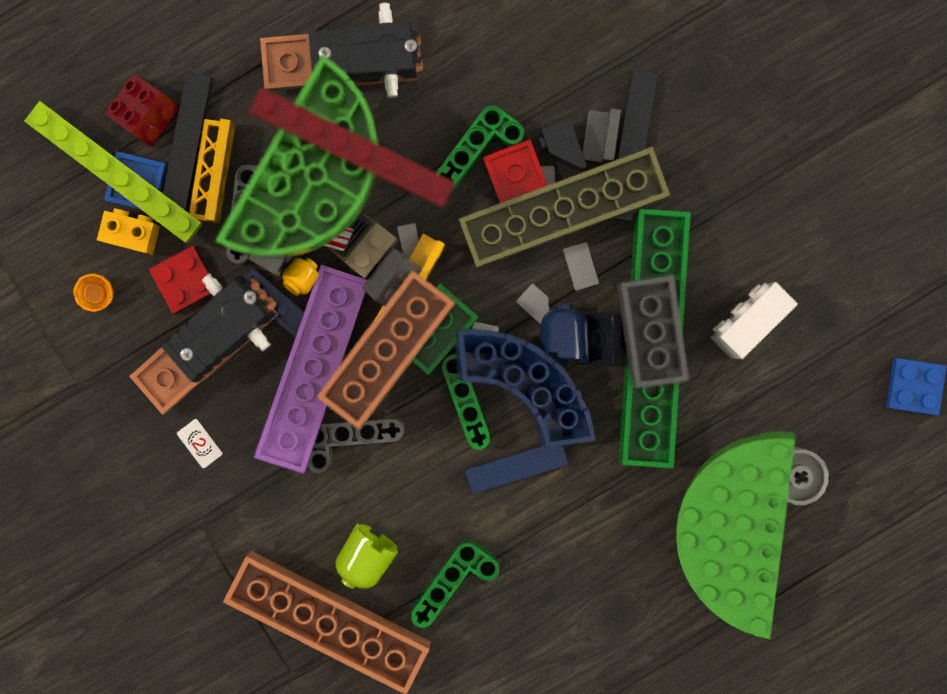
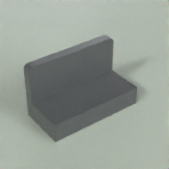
M610 109L609 113L594 110L588 112L582 150L585 161L605 164L614 161L621 110Z

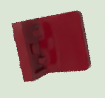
M132 75L126 81L117 97L110 103L106 115L132 135L152 147L180 106L137 75Z

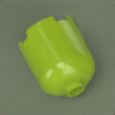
M357 523L335 562L336 569L343 578L341 580L342 583L351 589L355 587L364 589L373 587L398 554V551H396L398 547L382 533L378 537L370 532L372 529L370 526Z

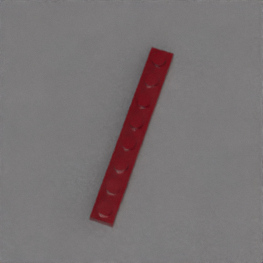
M260 88L249 110L251 115L441 208L444 207L455 185V182L263 88Z

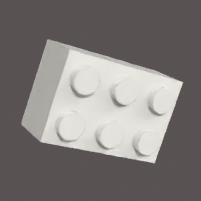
M776 282L758 284L749 292L750 298L746 302H740L731 310L732 316L729 319L720 321L712 329L715 333L710 338L731 359H743L798 305Z

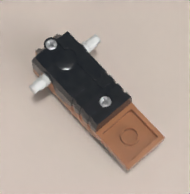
M381 3L379 4L380 24L347 27V29L334 28V30L322 29L321 31L310 30L308 34L260 38L264 89L273 91L304 88L321 56H324L343 70L355 86L385 83L387 97H397L398 82L417 80V73L423 70V60L421 59L420 51L421 37L418 31H413L412 22L392 23L390 4Z
M211 274L204 277L202 282L206 285L210 294L214 296L212 300L199 310L189 322H186L177 330L170 339H167L155 354L129 376L162 415L166 414L199 383L211 376L250 340L257 347L259 346L261 351H264L271 345L261 330L279 315L274 309L277 303L259 287L260 283L254 277L248 279L246 276H237L225 288Z

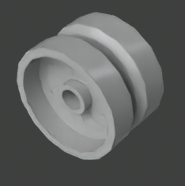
M794 447L787 502L794 505H807L817 501L824 494L828 485V470L825 462L816 453Z

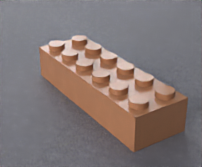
M412 271L318 394L317 398L356 428L360 429L454 307L455 302Z

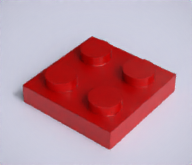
M530 139L483 157L500 203L548 186Z
M191 246L149 269L172 314H176L211 295L206 285L202 282V279L210 273L195 246Z

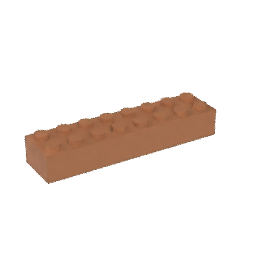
M253 551L245 557L223 601L239 611L403 694L408 693L430 649L431 641Z

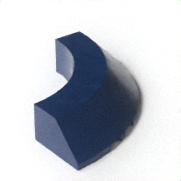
M479 329L457 330L455 358L457 377L462 382L494 384L515 394L530 412L536 426L538 440L546 448L595 441L593 423L589 410L581 396L582 394L569 377V374L549 355L548 358H544V351L523 339L509 334Z

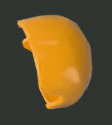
M92 273L78 279L73 289L76 303L82 309L97 312L105 309L111 303L114 291L111 282L105 276Z

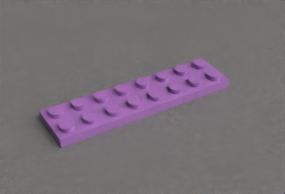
M323 265L320 266L319 276L313 286L254 456L256 459L303 474L305 473L327 405L318 399L317 396L342 364L366 293L362 288L367 282L366 279Z

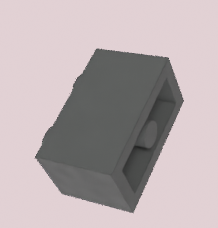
M390 247L362 288L376 302L386 306L409 274L414 271L419 275L422 269L408 256Z

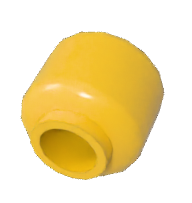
M295 258L282 273L283 286L296 296L308 294L319 276L317 264L309 258L305 260Z

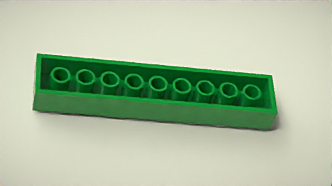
M639 209L635 212L631 282L674 276L683 335L691 212ZM627 349L619 463L631 466L674 468L679 382L640 388L632 387Z

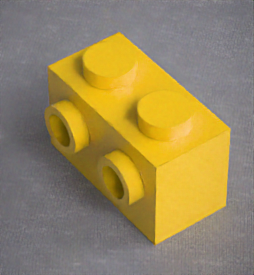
M115 208L113 213L104 211L97 237L98 241L153 255L160 229L159 225L153 223V218L138 215L137 219L128 217L129 212Z

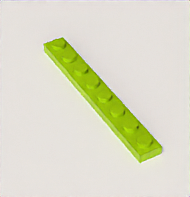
M39 101L24 120L188 244L203 225V223Z

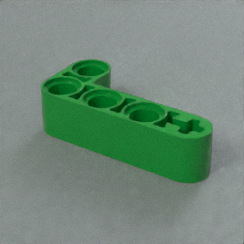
M496 106L486 107L436 174L448 177L451 173V167H449L451 165L455 170L451 176V181L455 182L452 189L454 191L493 138L506 147L521 143L524 136L522 125ZM494 114L499 118V122L495 125H490L485 121L486 116ZM514 129L519 133V137L516 140H509L505 135L506 131ZM479 134L484 138V141L480 145H474L470 142L471 136ZM465 154L469 161L466 165L460 166L455 162L456 156Z
M455 354L445 358L442 370L467 441L473 449L482 450L490 442L489 431L472 383L462 382L457 377V373H450L446 368L449 360L456 359ZM459 383L468 385V395L465 397L457 396L455 386ZM467 407H473L477 410L478 415L476 419L469 421L464 418L463 411ZM481 421L482 426L477 427L479 433L485 434L486 437L483 438V443L478 444L477 441H472L471 439L475 437L473 428L468 430L467 426L476 425Z
M470 539L462 540L414 604L411 614L414 625L419 628L430 626L469 571L485 581L495 579L499 573L497 558ZM464 547H471L475 553L472 557L465 558L461 555L460 551ZM484 562H492L495 568L492 572L486 573L481 570V565ZM454 567L459 570L460 574L456 578H449L445 572L448 568ZM435 588H440L444 591L445 595L440 599H436L431 595V591ZM427 603H429L431 606L428 609L427 616L424 615L420 618L419 611L423 612L427 607Z

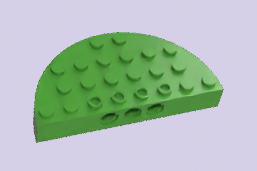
M321 56L297 98L295 105L378 145L375 126L361 92L343 70L324 56ZM280 129L216 241L234 251L264 258L291 257L313 251L338 237L358 217L371 194L376 175Z
M795 432L760 433L748 438H741L717 451L700 467L685 492L677 521L676 540L680 563L689 584L699 599L728 624L749 634L770 639Z

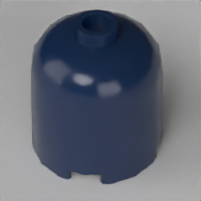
M560 304L558 309L550 310L544 315L541 322L539 349L545 352L544 358H548L549 355L558 364H569V359H578V364L588 363L589 321L585 314L578 310H573L574 306L569 304Z

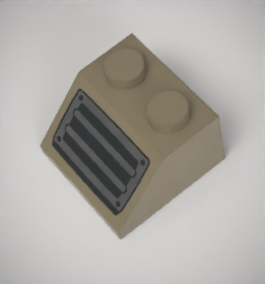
M361 211L348 227L354 231L345 250L340 251L330 247L328 249L368 280L390 247H394L398 240Z

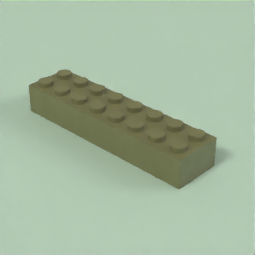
M651 147L462 217L459 221L475 265L479 268L666 199L670 196L654 149Z

